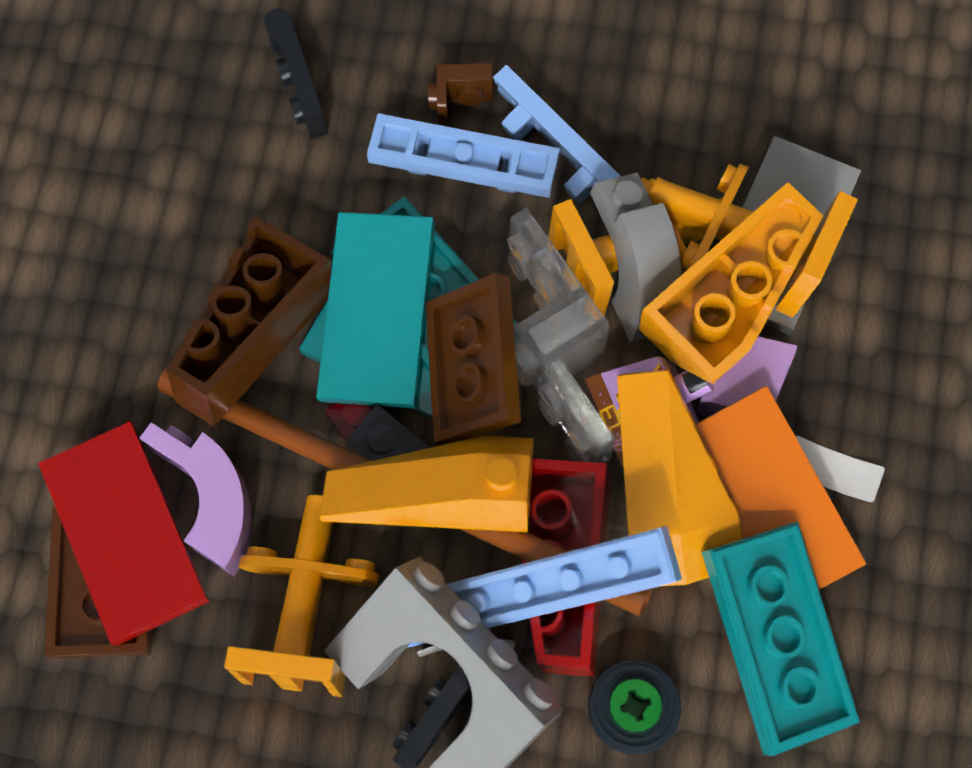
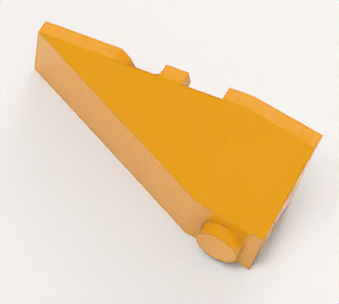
M670 370L619 374L617 376L628 536L668 526L682 580L662 586L687 585L708 578L709 575L702 551L742 539L740 513L733 498L728 496L717 473L718 468L712 456L708 455L695 428L696 423Z
M483 435L327 471L319 516L320 520L325 522L528 533L534 438Z

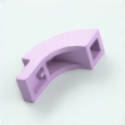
M151 422L139 439L153 453L193 478L198 489V516L184 542L194 551L234 577L239 569L240 557L247 553L252 532L251 501L241 474L222 448L204 432L201 433L194 443L189 436L172 425L164 431Z

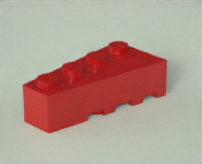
M533 459L528 533L566 551H573L606 542L611 482L607 463ZM521 559L522 564L528 562L524 559ZM601 601L530 618L536 662L544 673L595 677Z

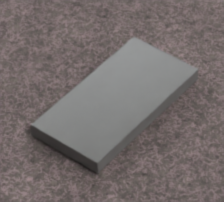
M774 136L742 208L754 212L788 182L823 215L839 191L851 196L861 170ZM780 296L765 325L791 335L804 304L795 316L791 318L775 310L781 298Z

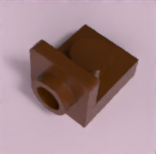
M492 63L437 64V82H428L429 110H438L439 125H448V102H458L462 105L471 106L480 104L483 101H493Z

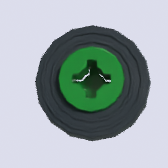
M642 660L620 661L606 668L593 683L588 698L589 721L597 737L611 749L627 755L648 754L665 745L676 732L681 716L680 694L672 678L657 665Z

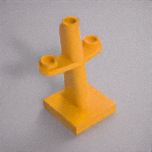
M728 164L716 190L724 193L722 200L657 177L649 193L653 205L664 203L671 220L705 234L700 245L690 241L681 259L682 269L687 271L708 252L714 238L722 240L753 213L751 210L731 204L749 166L739 164L737 168ZM842 191L838 192L823 214V219L791 275L775 310L793 318L821 282L858 201L857 198Z
M642 177L640 179L649 195L656 180L654 178L647 180ZM569 199L553 206L547 247L551 254L564 249L567 258L563 279L570 293L584 288L588 299L583 318L586 324L589 325L605 317L614 285L610 273L618 271V262L610 235L592 239L572 200ZM671 220L677 239L680 259H682L686 251L685 245L689 244L690 241L695 242L703 239L705 234Z
M308 495L306 498L294 559L277 557L276 551L256 546L248 547L246 555L240 557L238 567L243 570L259 574L290 576L273 652L228 646L224 668L242 684L253 685L254 675L258 673L269 675L283 690L302 692L304 680L322 682L332 696L343 697L346 677L336 661L310 657L323 581L329 580L362 587H374L378 584L379 574L375 572L376 564L367 560L347 559L345 566L327 563L335 522L320 520L323 495Z

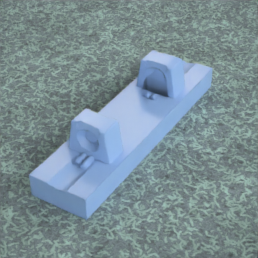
M507 65L493 77L498 85L500 95L514 108L501 122L504 131L512 139L520 141L535 128L553 147L560 148L559 153L577 170L564 184L566 193L578 205L591 195L590 192L596 182L621 177Z
M378 113L367 151L368 163L408 170L409 173L423 176L429 174L495 187L497 190L515 193L516 191L550 198L560 148ZM502 157V169L500 172L498 171L500 159Z

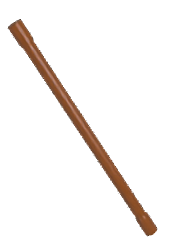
M166 368L159 378L158 390L174 398ZM240 399L222 417L332 470L372 461ZM460 529L528 562L569 552L527 532ZM653 588L605 599V601L641 617L649 603Z

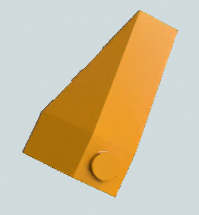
M787 182L642 310L639 330L673 364L714 384L752 349L822 221L823 215Z

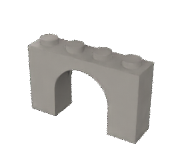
M420 556L396 567L324 650L330 659L336 661L341 671L357 689L383 675L409 644L414 642L435 645L449 653L460 664L468 678L472 691V713L464 731L429 768H508L564 710L555 700V696L549 686L543 681L534 678L518 661L513 648L505 641L497 639L481 623L477 610L466 601L460 600L445 584L442 573L432 564L425 562Z

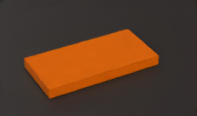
M767 386L756 390L696 423L695 428L708 455L712 456L718 468L717 473L728 496L733 498L740 513L743 538L788 523L798 522L819 590L866 565L864 558Z

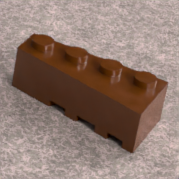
M255 215L247 227L248 235L242 246H237L229 259L230 267L220 285L215 284L207 298L209 304L200 319H195L166 370L175 402L212 426H215L328 300L332 270L331 259Z

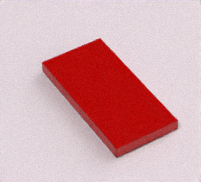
M131 421L38 463L110 644L113 646H118L210 602L142 441L139 439L136 427Z

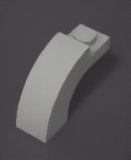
M637 172L596 182L590 192L616 252L619 280L616 295L611 302L630 343L647 338L639 330L642 310L682 275L677 239L664 203L653 205Z

